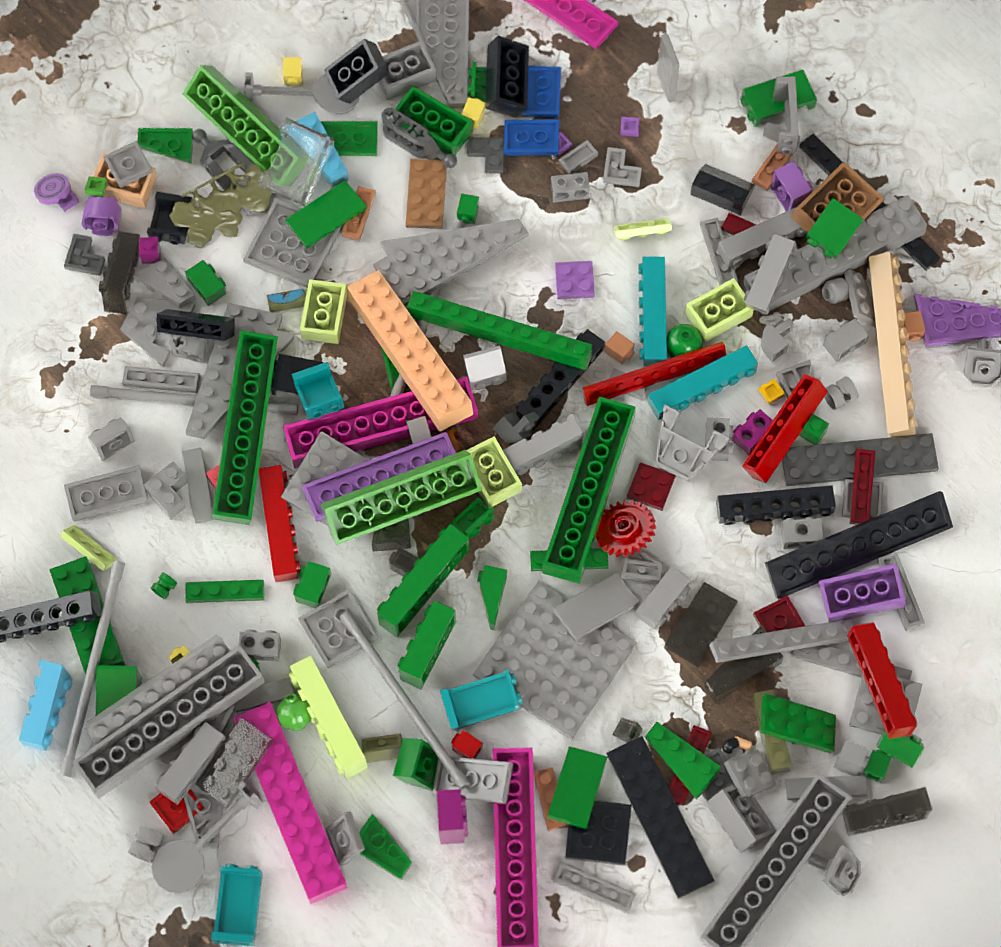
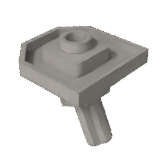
M986 339L978 341V348L968 347L964 376L972 385L992 386L1001 380V350L989 349V342Z
M842 845L834 859L830 858L827 860L812 854L808 861L809 865L825 872L823 882L837 895L842 897L852 893L861 875L860 860Z

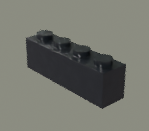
M166 309L157 313V332L226 341L235 336V318Z

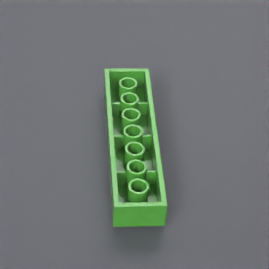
M213 65L199 66L182 94L256 165H259L262 171L271 172L272 180L279 187L291 186L310 157Z
M463 450L320 505L332 540L336 545L482 491V487L471 454L467 450Z

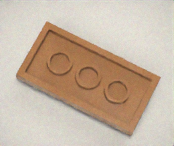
M410 159L406 211L407 228L443 229L447 167L443 164L442 160Z

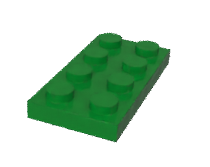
M769 694L762 696L760 733L831 754L834 752L836 714Z

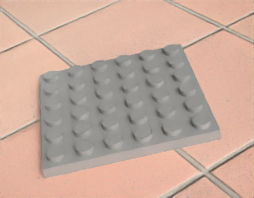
M538 580L474 671L473 676L481 680L505 672L504 670L508 669L510 673L515 674L517 684L514 686L516 692H520L523 703L520 704L521 707L572 740L637 643L607 623L575 641L553 612L554 607L568 599Z

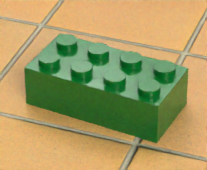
M414 86L410 88L395 108V110L427 129L429 136L434 139L440 151L445 154L456 155L468 137L473 133L472 120ZM408 124L401 125L406 129H409L410 127Z
M435 600L431 606H427L424 613L426 617L423 623L419 622L415 630L417 634L414 640L410 639L406 648L408 652L405 657L402 656L397 665L399 667L400 680L422 690L456 624V611Z

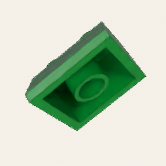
M403 738L393 776L404 783L433 791L439 757L426 741Z

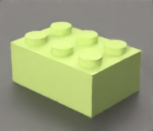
M733 278L687 303L685 315L692 325L700 331L705 343L751 318L754 309L746 307L745 293Z
M309 279L300 326L302 340L339 344L348 294L346 284Z
M495 436L467 450L472 456L482 487V491H479V494L489 508L522 492V483Z

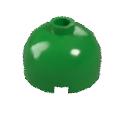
M690 324L674 326L666 338L667 352L670 357H677L703 348V338L700 331Z

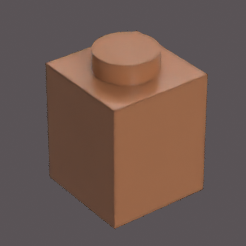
M921 311L905 313L904 327L908 334L906 341L916 342L923 339L925 327Z
M616 331L605 344L604 352L623 365L626 360L629 361L635 353L634 343Z

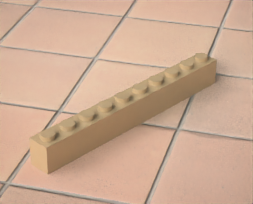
M889 251L870 256L869 265L887 434L891 437L916 434L917 420L913 410L915 409V401L912 398L911 392L913 391V383L910 380L909 348L906 345L908 334L904 327L906 316L902 309L904 298L902 292H900L902 280L898 274L900 262L898 257Z

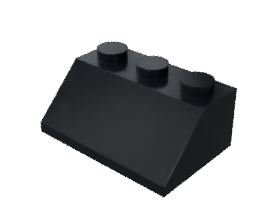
M705 164L698 171L692 183L690 195L741 216L755 188V184Z

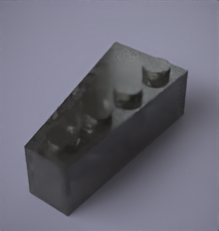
M761 625L752 635L767 632ZM781 652L725 661L706 680L705 689L713 701L717 703L780 665L783 655Z

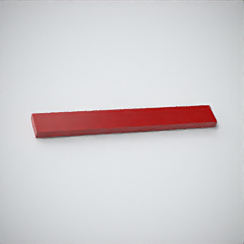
M719 342L582 387L584 402L586 406L596 404L599 397L611 399L696 371L726 356L725 344Z

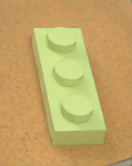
M668 218L614 226V233L617 239L620 238L621 240L630 239L632 236L646 237L652 233L665 234L667 231H672L671 222Z
M76 525L62 531L61 537L83 556H87L102 571L112 567L113 561H117L112 554Z

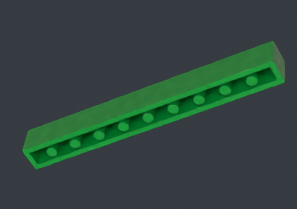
M413 291L407 306L408 312L414 319L579 369L587 370L592 356V344L417 291Z

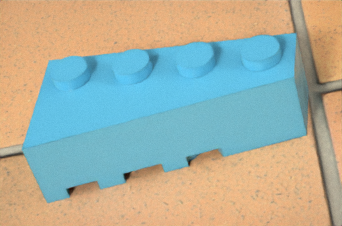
M315 112L282 127L283 132L310 157L308 160L310 165L312 164L316 168L317 172L331 187L338 185L344 180H349L347 169Z
M40 660L38 666L42 667L40 677H35L36 692L35 695L30 696L28 703L30 714L27 713L25 715L19 741L25 746L46 751L47 747L52 743V732L59 723V712L65 706V694L71 688L72 679L63 665Z

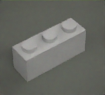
M672 566L638 607L636 616L653 629L658 625L662 626L667 619V613L670 610L673 612L679 604V598L681 596L685 597L690 591L691 579Z

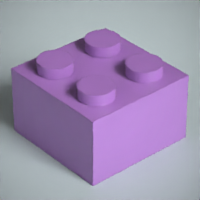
M794 161L774 170L771 189L785 211L799 206L812 193L811 183L805 180L801 168L796 166Z

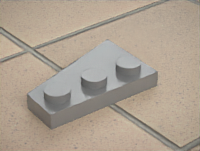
M165 258L133 275L135 281L142 282L148 289L158 292L164 299L179 308L195 300L194 293Z
M848 269L844 272V275L849 285L848 293L853 316L876 328L874 302L864 278L860 273Z

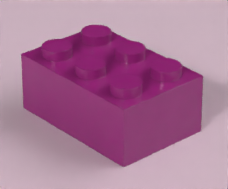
M461 789L436 791L440 844L465 843L464 837H468L466 795H461Z

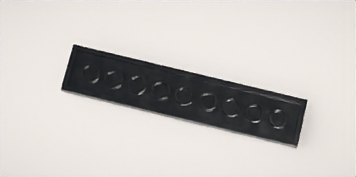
M938 491L765 562L775 597L781 599L815 585L821 580L832 578L953 528L944 494Z

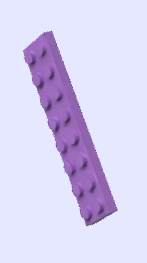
M447 432L302 485V489L316 522L325 519L320 504L455 454V450Z

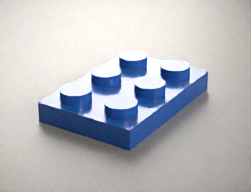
M529 65L527 110L523 112L524 117L559 118L561 67Z
M559 119L505 120L504 156L559 155Z

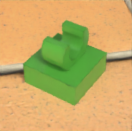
M89 176L85 187V195L104 197L108 184L107 178Z

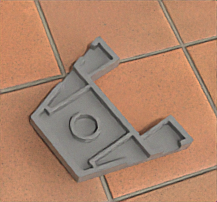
M136 298L120 330L132 342L141 347L147 355L155 359L160 366L164 367L171 351L155 344L160 335V332H157V313L166 309L193 312L196 305L194 302H189L179 308L168 300Z
M664 405L663 420L660 426V439L658 440L654 464L686 481H690L731 438L714 430L706 447H703L673 431L681 412Z

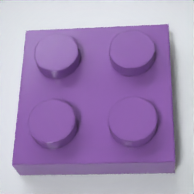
M592 261L555 263L557 299L595 297Z

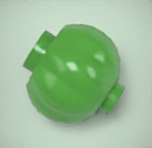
M296 694L286 695L285 699L276 708V717L279 724L288 730H303L312 720L306 709L309 707L306 700L302 701L300 696Z

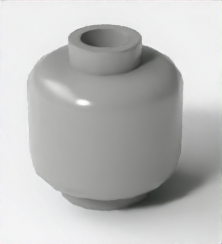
M843 278L828 280L822 288L823 298L831 304L843 302L849 298V285Z

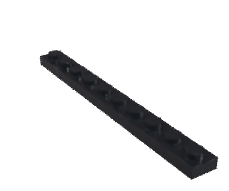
M814 133L799 145L828 176L843 163ZM882 202L873 212L887 205ZM920 237L900 246L925 271L940 259V256Z

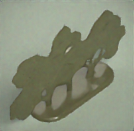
M244 161L181 195V197H185L192 193L194 196L193 201L190 203L176 202L170 218L177 227H189L187 234L188 243L195 244L196 247H203L211 241L215 229L220 230L224 236L237 237L239 230L237 226L241 223L243 217L240 213L241 208H249L254 212H265L268 210L269 199L273 191L270 185L272 181L271 172H263L259 165L251 164L246 169L245 175L234 174L235 169L245 164ZM227 175L232 180L231 185L228 189L221 191L218 189L215 180ZM242 179L247 182V186L239 185L236 180L241 181ZM210 184L213 190L207 198H203L198 194L197 190ZM197 201H198V203H199V205H200L199 208H197V207L195 206V203H196Z

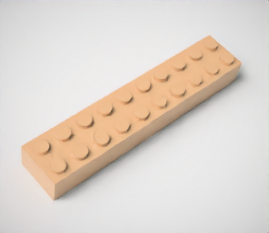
M378 270L346 286L349 301L438 430L441 432L473 415L472 401L381 272Z

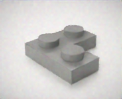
M608 147L603 183L639 187L642 168L624 166L626 149Z

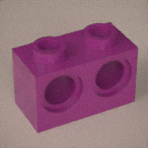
M761 409L756 413L752 412L747 417V422L743 425H738L733 431L732 441L747 455L751 454L773 421ZM760 422L764 426L758 427L755 425V423ZM749 435L751 439L746 440L742 436Z

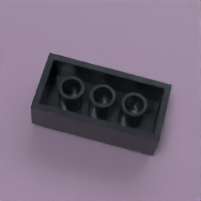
M497 36L487 45L485 109L517 118L527 110L529 45L501 36Z

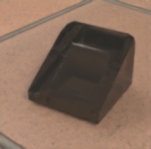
M621 717L612 735L628 743L638 738L643 729L637 722Z

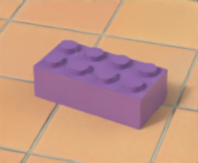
M897 564L819 581L828 622L853 619L906 607Z

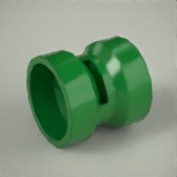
M162 572L158 577V582L153 583L150 589L159 597L166 599L169 596V591L176 587L177 582L168 574Z

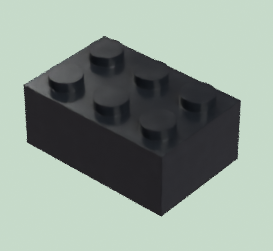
M366 39L360 41L324 69L337 99L349 104L390 74L377 44Z

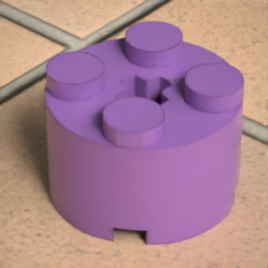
M89 196L84 207L82 227L85 230L89 228L92 230V234L98 236H111L114 231L118 232L122 208L117 203L118 200L114 197Z

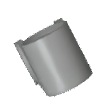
M173 335L171 337L170 346L174 356L190 359L195 362L203 361L208 344L207 341L197 337Z

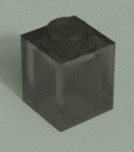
M399 547L397 552L394 551L388 560L390 562V569L404 576L408 571L411 572L413 570L414 563L418 557Z

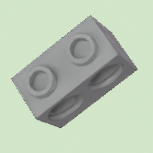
M588 173L551 176L553 203L589 199Z
M707 417L705 447L716 428L724 430L721 434L733 437V425H730V418ZM728 442L723 447V450L719 451L711 460L728 461L729 454L732 455L733 443Z
M252 629L240 632L239 645L248 657L256 661H279L281 645L279 633L273 630L257 632ZM248 641L255 642L254 646L250 648L245 647V644ZM267 642L275 643L272 648L265 647Z

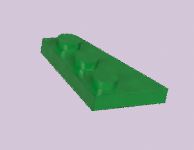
M138 128L137 143L141 149L192 164L193 128Z
M372 813L359 832L364 846V850L359 854L394 877L402 880L412 862Z

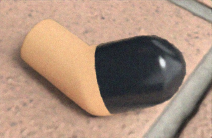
M732 737L724 741L722 750L727 754H731L733 749L738 747L749 751L752 742L740 737Z

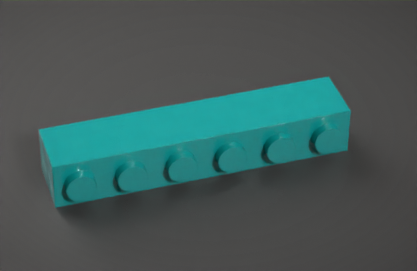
M642 257V263L638 264V275H642V280H639L638 285L639 291H642V297H639V308H642V314H639V325L643 326V331H639V343H643V349H640L639 358L643 360V367L667 360L665 257Z
M746 345L648 394L647 402L657 419L660 420L663 418L664 405L677 411H683L690 404L696 401L701 402L712 393L717 394L728 385L733 386L744 377L749 378L753 376L757 371L758 362Z

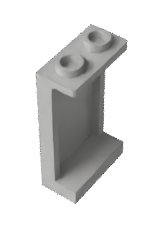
M777 77L773 101L785 102L786 132H781L779 135L777 153L788 155L795 153L799 137L795 77Z

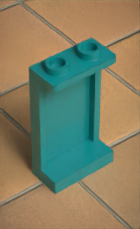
M507 669L503 673L450 690H440L451 729L455 731L522 709L520 705L523 703L521 693L516 692L514 686L517 684L515 674L510 673Z
M226 864V867H220L221 878L214 931H212L211 940L216 944L254 947L263 873L257 866L248 865L246 868H238V865Z

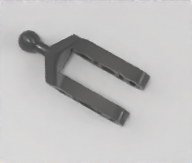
M393 108L383 110L382 122L384 124L383 134L385 138L417 158L425 157L431 160L438 157L447 168L456 166V156L440 151L434 139L429 136L427 129ZM408 124L410 127L409 129H406L401 125ZM403 137H405L406 139H408V140H410V141H409V142H403L401 139H402ZM417 147H418V148L424 147V151H423V150L418 151Z
M196 129L193 132L194 141L205 146L200 162L212 178L224 172L214 161L224 151L236 165L245 161V164L239 167L244 173H246L248 166L253 164L229 139L210 142L207 139V133L203 129ZM224 175L215 181L226 190L230 187L232 180L227 175Z

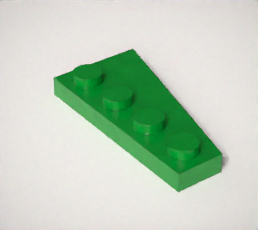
M658 722L653 725L645 736V739L667 763L685 787L688 788L696 800L721 769L714 761Z

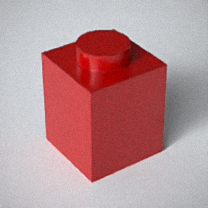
M464 730L460 734L457 733L451 741L452 751L462 758L476 759L483 749V743Z

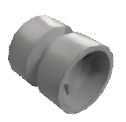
M846 376L836 381V385L831 384L827 386L828 392L824 397L830 408L837 410L844 406L845 402L849 403L858 398V391L852 380Z
M139 826L135 835L137 841L132 842L128 853L140 860L152 863L157 853L155 848L160 846L164 836L153 829Z

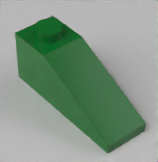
M484 565L483 571H479L477 582H480V590L489 627L491 630H494L507 579V570Z

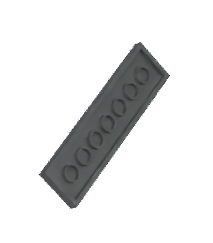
M933 433L790 447L782 459L786 486L844 481L845 479L853 480L856 449L875 451L873 478L936 472L939 469Z

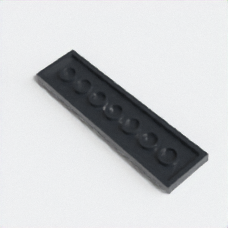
M643 736L607 752L606 755L677 899L713 883L715 880Z

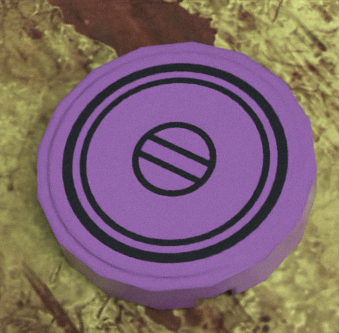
M49 174L37 182L34 194L42 204H56L61 198L67 197L71 185L63 174Z

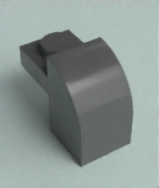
M512 412L503 416L493 429L504 441L517 443L533 435L530 430L535 426L534 422L539 416L532 412L524 415L520 420Z

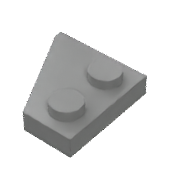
M810 359L776 373L787 398L804 374L810 376Z
M634 551V556L627 553L623 562L621 579L658 584L661 579L663 564L656 559L650 558L643 551L641 553Z

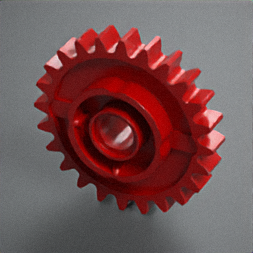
M625 499L623 504L617 501L616 506L610 504V510L604 509L605 514L602 515L595 537L604 552L608 551L610 556L615 553L616 557L623 554L624 558H626L627 553H630L632 556H634V551L641 553L640 548H647L646 542H652L650 536H655L653 530L656 529V520L647 505L642 506L640 501L636 504L633 499L628 503Z

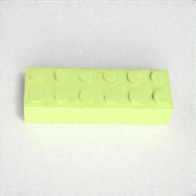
M309 656L291 665L290 681L295 690L299 689L297 692L302 701L306 700L309 707L306 709L312 718L311 721L313 724L317 723L315 726L321 740H326L324 743L330 757H335L334 762L340 775L344 774L345 778L348 779L367 769L366 758L313 658Z

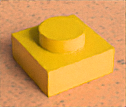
M775 379L758 388L759 393L768 405L785 395Z

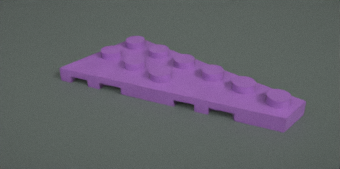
M920 294L914 295L916 309L921 311L925 327L923 336L925 347L1001 337V308H998V306L991 305L987 307L981 306L979 303L953 299L948 301L939 299V297L932 296L929 298L922 297Z

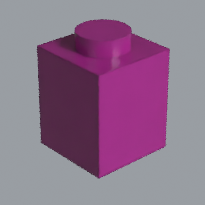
M158 237L139 238V255L142 264H154L161 260V246Z

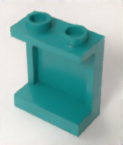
M328 362L292 374L294 386L308 420L317 419L322 415L345 408L343 398L337 389Z

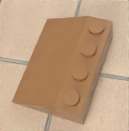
M843 162L794 210L791 218L801 228L809 232L832 198L864 220L885 198L850 166Z

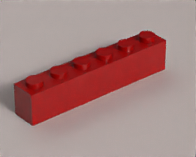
M806 374L803 375L742 465L753 479L765 484L767 483L827 394V389L819 379Z
M281 465L259 468L275 582L298 579L297 572H301L300 561L295 559V554H298L297 542L293 543L292 536H296L294 524H290V518H293L292 507H288L287 501L281 498L285 491V482H288L287 472L282 470Z
M874 622L852 626L847 637L889 739L911 735L917 726V720L911 712L909 700L903 693L902 683L896 676L895 667L888 657V650L883 645L880 631L876 628Z

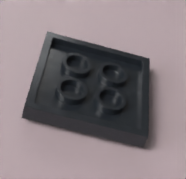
M595 800L587 829L568 825L565 859L625 866L632 805Z

